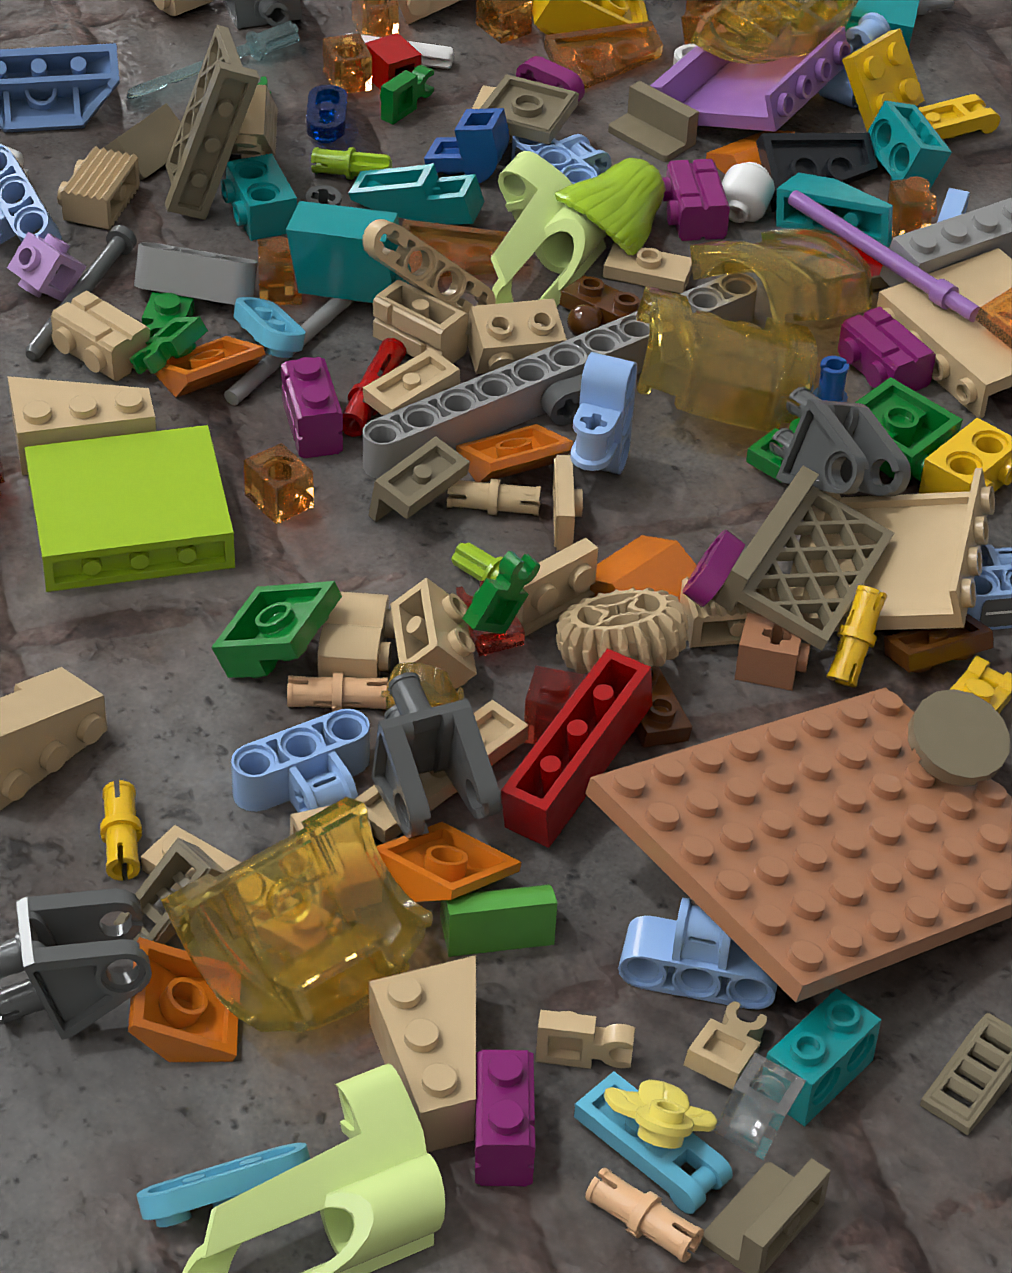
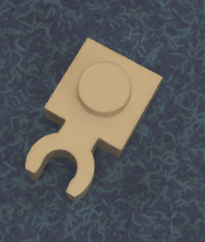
M736 1001L727 1006L722 1023L710 1018L689 1047L684 1061V1066L732 1090L736 1088L756 1059L761 1043L759 1041L762 1038L767 1022V1016L760 1014L754 1022L740 1020L737 1015L741 1004Z
M540 1010L536 1062L591 1069L592 1059H597L615 1068H630L635 1027L626 1024H612L605 1028L596 1027L597 1016L581 1015L571 1011Z

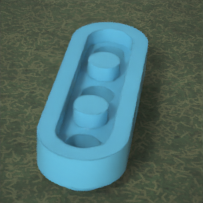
M240 297L236 299L234 319L254 337L255 341L267 347L268 354L281 358H290L293 356V352L303 350L305 330L277 304L253 297Z
M292 1143L278 1146L149 1186L136 1194L142 1219H155L157 1227H168L182 1223L191 1218L190 1210L211 1203L214 1208L309 1160L310 1155L307 1144Z

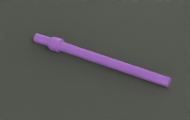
M795 190L790 194L788 198L789 205L929 294V300L942 309L950 308L970 322H974L980 316L981 307L959 294V288L945 279L937 280L802 192Z

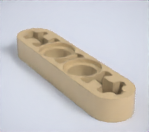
M378 219L371 222L365 229L363 247L367 254L419 290L468 315L473 305L467 300L460 298L464 292L475 296L474 298L478 301L477 306L495 304L494 292L488 286L402 226L384 219ZM383 234H386L388 240L399 245L396 251L384 247L383 242L380 241ZM420 250L423 256L421 267L414 273H411L408 269L409 257L413 252ZM450 271L452 275L451 286L444 293H440L438 290L439 277L444 272Z

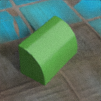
M550 884L467 893L452 900H441L440 918L448 957L548 946L555 943L557 899Z

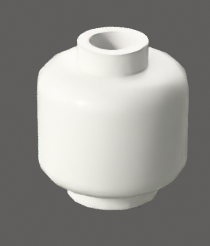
M754 162L733 165L728 169L722 181L730 207L729 219L736 223H743L745 221L755 222L764 216L773 197L775 185L769 172L763 166Z

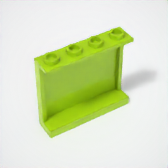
M208 425L24 447L46 592L235 568L234 532Z

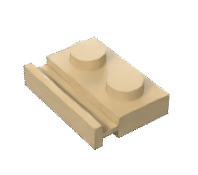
M584 538L539 562L540 569L530 583L523 587L529 595L509 628L520 638H523L558 619L572 604H580L583 598H594L595 593L590 590V586L596 582L598 547L587 538Z

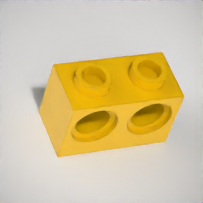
M979 418L974 419L925 458L919 494L969 492L975 468L983 469L986 487L992 486L994 492L1004 484H1011L1012 436Z

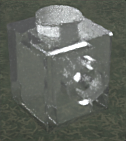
M755 1052L733 1087L713 1132L764 1160L785 1125L806 1080Z

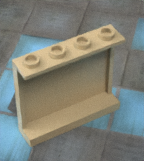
M999 248L929 273L937 280L945 279L959 288V294L981 307V314L974 322H970L950 308L942 309L929 300V294L908 281L879 291L877 307H882L892 318L896 319L936 354L932 378L979 419L985 416L989 395L1012 387V259Z
M975 468L969 492L841 497L840 494L823 491L894 532L893 537L863 584L887 594L875 630L964 628L967 610L974 607L976 603L974 576H980L982 573V552L980 547L981 545L988 544L989 527L987 515H993L995 510L994 490L992 486L986 487L982 468ZM812 505L811 508L818 521H833L828 513ZM853 533L859 545L877 544L876 541L862 533ZM824 534L830 546H845L840 534ZM801 535L799 540L800 547H816L811 535ZM836 559L842 572L857 571L852 559ZM807 560L813 573L828 572L823 560ZM793 562L790 574H799ZM834 585L819 586L825 599L840 598ZM789 587L795 600H811L805 587ZM853 602L844 614L835 631L839 630L840 625L845 626ZM817 612L801 613L805 621L820 630L824 629Z

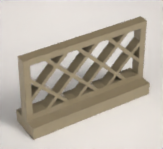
M216 25L165 164L171 182V187L165 200L167 211L203 220L207 218L260 79L257 70L243 67L228 27Z
M803 465L730 571L715 603L732 612L736 604L740 602L822 651L853 602L857 586L864 584L893 537L894 532L813 486L819 474ZM812 505L828 513L833 521H818L811 508ZM853 533H862L876 541L877 544L859 545ZM824 534H840L845 546H830ZM795 535H811L816 547H800ZM836 559H852L857 571L842 572ZM807 560H823L828 572L813 573ZM777 561H793L799 574H783ZM834 585L840 598L825 599L819 586ZM789 587H805L811 600H795ZM775 588L781 601H771L757 593L756 589ZM817 612L824 629L820 630L805 621L801 613Z

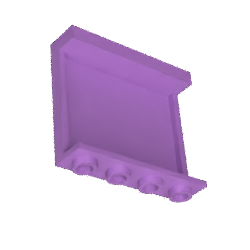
M725 20L650 86L699 111V126L777 131L844 68L842 59L851 54V48L847 42L845 26H839L817 47L743 43L739 21Z

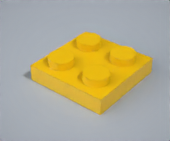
M901 29L886 32L842 59L867 132L884 101L913 104L916 106L925 101Z

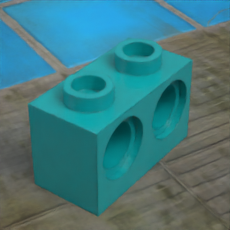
M884 101L868 130L876 160L890 174L891 181L903 190H910L912 188L929 191L952 153L918 107L913 104Z
M273 154L228 161L226 165V179H221V192L225 203H231L233 206V214L237 226L243 225L251 241L287 234L286 228L297 207V197Z
M834 990L767 1053L760 1095L805 1127L873 1061L882 1019L840 990Z

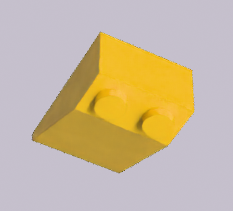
M530 0L534 25L547 35L555 34L569 40L648 41L652 36L644 0Z

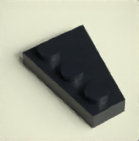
M869 132L762 133L756 141L761 165L769 172L775 185V191L770 201L772 212L777 210V188L798 172L834 178L849 184L872 175L878 168Z

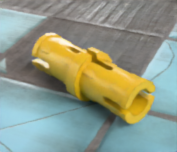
M865 585L857 586L845 626L840 625L837 633L840 641L827 674L828 679L835 680L836 683L849 687L857 686L865 656L869 647H874L877 639L874 631L887 598L886 593L879 592L878 589Z
M119 780L120 797H115L114 781L105 785L102 790L105 818L100 823V835L102 841L106 843V873L112 879L123 881V863H127L128 880L133 879L140 872L137 842L142 837V825L140 819L136 816V789L134 785L130 782Z

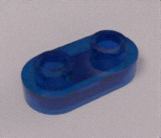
M330 84L320 85L310 90L306 112V132L311 138L320 143H332L345 134L348 110L346 90Z

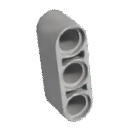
M142 242L138 244L134 286L151 291L173 293L180 296L235 305L237 298H254L258 262L242 257L166 244Z

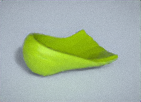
M628 158L611 166L596 177L577 182L555 192V197L557 201L565 203L568 207L574 208L581 214L586 215L589 220L604 230L627 255L634 256L645 244L651 233L654 217L662 204L665 184L659 170L650 165L649 162L643 159Z

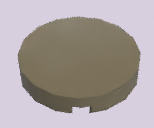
M955 689L937 691L921 701L908 723V742L911 750L913 751L915 748L916 753L921 758L919 761L921 766L929 774L944 783L967 787L976 785L978 781H985L986 779L988 781L998 773L1010 753V734L1004 719L990 703L973 693Z

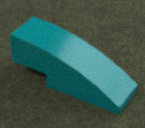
M434 164L361 171L348 193L350 200L373 210L398 213V218L447 225L473 224L485 202L476 174L439 178Z

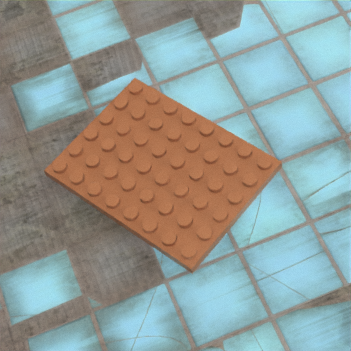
M886 687L590 778L585 793L795 1002L1012 917V796L1007 793L1002 785L992 779L978 781L974 786L962 787L944 783L929 774L919 763L921 758L916 753L915 748L912 751L908 742V723L914 711L904 704L897 694L889 691Z

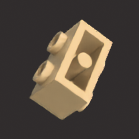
M554 299L471 306L468 315V330L465 333L468 335L467 345L476 374L491 372L567 340Z
M426 577L390 604L400 672L402 674L407 672L416 673L420 678L422 688L439 700L477 675L473 654L475 645L470 637L469 626L462 619L468 609L459 596L453 593L449 595Z

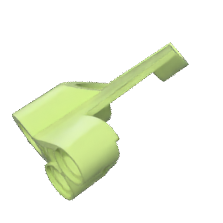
M523 151L518 153L505 167L498 178L499 188L507 202L505 206L508 212L511 211L516 222L490 258L499 278L494 284L492 291L496 298L495 304L514 302L511 293L513 277L535 252L540 262L546 268L560 274L539 300L554 299L556 306L560 304L561 290L581 278L606 249L604 238L607 234L597 224L589 220L586 215L556 200L555 192L572 185L562 172L536 153Z
M387 1063L336 1083L345 1118L340 1121L342 1132L350 1139L211 1209L204 1244L194 1251L182 1273H228L233 1257L243 1242L317 1211H320L325 1232L336 1256L330 1261L301 1273H370L433 1246L434 1232L441 1228L445 1215V1191L442 1176L436 1161L427 1153L421 1123L395 1068Z

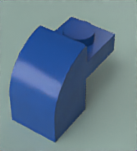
M504 108L466 109L454 130L456 137L436 138L424 157L425 165L434 164L437 172H443L447 175L464 172L465 175L476 174L479 183L487 180L495 171L509 144V129Z

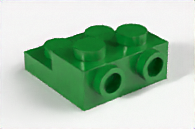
M891 377L855 402L864 404L872 411L906 456L911 469L910 481L913 478L921 481L925 458L960 431L963 421L960 417ZM887 461L883 462L880 471L894 479L895 472H892L890 464Z
M335 581L257 586L211 647L227 677L261 678L274 670L278 660L290 661L298 659L306 651L307 645L320 627L329 619L330 613L342 598V594Z

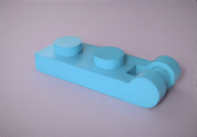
M614 1071L575 1103L574 1118L667 1191L673 1203L684 1213L693 1214L705 1203L708 1191L711 1189H721L733 1177L732 1168L727 1160L694 1133L684 1137L682 1147L676 1149L654 1146L639 1138L637 1135L639 1124L635 1119L614 1111L604 1099L605 1089L610 1087L625 1091H639ZM685 1162L696 1169L691 1176L680 1168Z

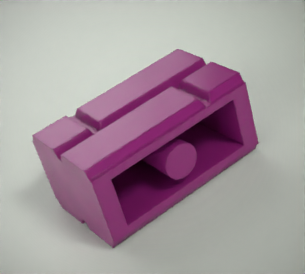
M695 159L692 163H689V160L670 161L667 164L666 177H662L665 184L662 202H667L666 214L668 225L676 226L678 236L682 241L700 240L701 237H705L706 240L724 239L728 231L730 207L715 162L712 159Z
M879 306L866 311L863 316L859 314L848 318L841 324L837 352L840 357L847 360V364H851L865 376L870 386L876 388L890 377L914 391L929 385L932 380L936 354L896 319L892 318L882 307Z
M303 357L298 360L285 361V363L281 364L282 402L298 456L304 459L339 454V452L343 451V414L325 359L321 357Z
M482 1050L476 1052L475 1184L480 1186L527 1187V1185L533 1184L535 1159L534 1053L528 1050Z

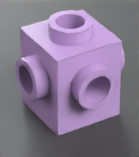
M28 231L7 268L21 278L18 285L37 297H41L42 293L63 301L76 285L86 266L67 253L70 246L50 233L43 239Z

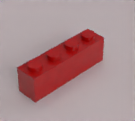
M608 648L605 650L501 789L505 828L549 848L586 798L587 795L585 793L590 778L605 772L652 707V674L650 666Z

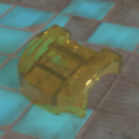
M724 0L700 18L690 42L719 58L736 63L763 64L809 55L839 26L846 27L858 0H808L807 2L802 0Z
M781 228L761 232L762 241L754 244L739 241H710L690 245L693 280L723 274L754 272L761 279L768 295L774 325L781 326L784 324L785 314L793 313L794 321H810L851 315L872 308L873 287L871 267L852 245L829 232L810 228Z
M645 286L635 318L637 321L649 323L650 325L646 356L637 386V391L640 394L648 395L653 388L676 396L675 406L677 409L727 424L770 432L774 428L779 429L781 422L791 423L794 419L799 418L788 412L786 403L790 401L798 407L801 405L789 398L790 394L798 387H805L811 393L814 391L818 348L816 340L808 327L767 317L764 330H762L761 327L745 321L732 322L724 320L706 311L696 310L695 313H692L687 296Z
M345 797L302 821L303 829L216 877L206 874L161 899L169 919L192 963L214 994L231 1013L260 1032L290 1030L300 1033L310 1031L360 1011L369 1004V981L407 972L410 969L408 960L424 939L426 927L432 925V912L417 904L402 890L383 862L374 843L368 823V811L364 802Z

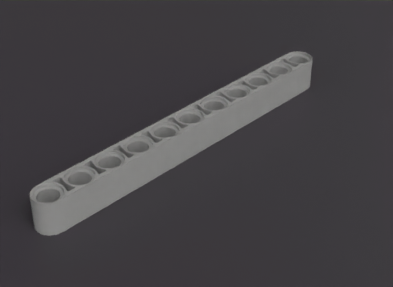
M743 273L724 275L371 420L363 428V470L370 477L378 479L435 436L456 451L455 445L495 435L546 413L541 407V398L545 390L560 380L583 374L586 360L591 352L637 362V374L743 330L749 327L754 320L757 282L753 277Z

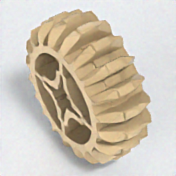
M632 587L625 591L615 589L614 592L607 594L598 593L594 598H583L580 604H572L567 608V611L559 616V622L556 624L558 632L556 640L558 650L561 651L566 667L575 669V672L580 674L589 673L607 648L650 667L663 666L666 660L675 659L679 656V652L686 648L689 626L687 614L684 613L683 604L679 602L677 596L663 590L654 592L652 588L636 590Z

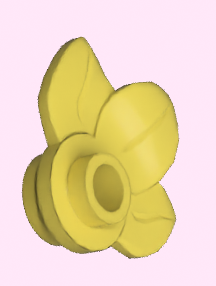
M643 1081L639 1086L638 1092L625 1091L614 1087L607 1088L604 1092V1099L614 1111L635 1119L639 1124L637 1132L639 1138L654 1146L668 1149L680 1148L683 1145L684 1137L690 1136L692 1131L710 1132L716 1128L717 1119L711 1111L689 1106L687 1094L680 1088L664 1081Z

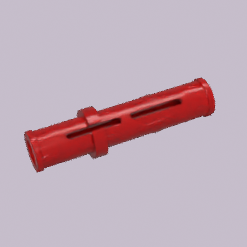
M395 338L384 339L360 383L355 384L348 394V404L342 413V432L352 437L361 436L363 428L371 416L378 413L370 405L363 402V387L399 367L407 353L406 347L401 341ZM379 370L383 372L381 376L377 375Z

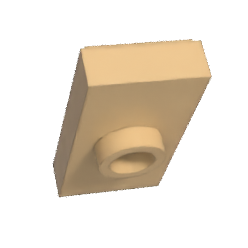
M614 242L604 264L603 277L683 293L693 271L694 258L661 252L654 248H641L634 256L627 255Z
M557 455L554 458L552 495L554 547H556V551H561L573 545L575 517H582L583 491L582 489H574L573 463L570 455Z

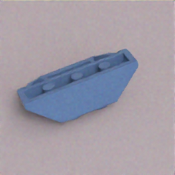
M116 43L0 49V129L7 133L84 128L120 83Z

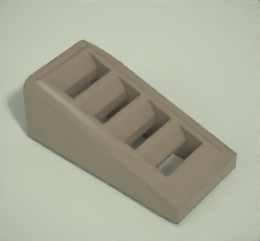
M177 838L135 893L136 897L140 900L142 916L146 914L156 925L151 932L143 925L141 932L133 940L137 941L141 937L165 944L218 892L230 875L198 846ZM193 867L197 871L190 877L187 872ZM175 883L183 888L179 895H176L170 889ZM159 899L169 906L165 913L154 905ZM121 912L113 924L116 926L126 922L130 917V913Z
M986 1013L970 1031L924 1094L920 1106L968 1136L1012 1083V1026L994 1015ZM976 1058L980 1059L981 1061H983L984 1063H986V1064H988L989 1066L993 1067V1068L996 1069L997 1071H996V1072L992 1071L991 1069L987 1068L986 1066H984L983 1064L979 1063V1062L976 1061L975 1059H976ZM960 1076H966L970 1080L982 1086L984 1089L981 1090L980 1088L976 1087L975 1085H973L972 1083L968 1082ZM950 1089L973 1104L968 1108L946 1093Z

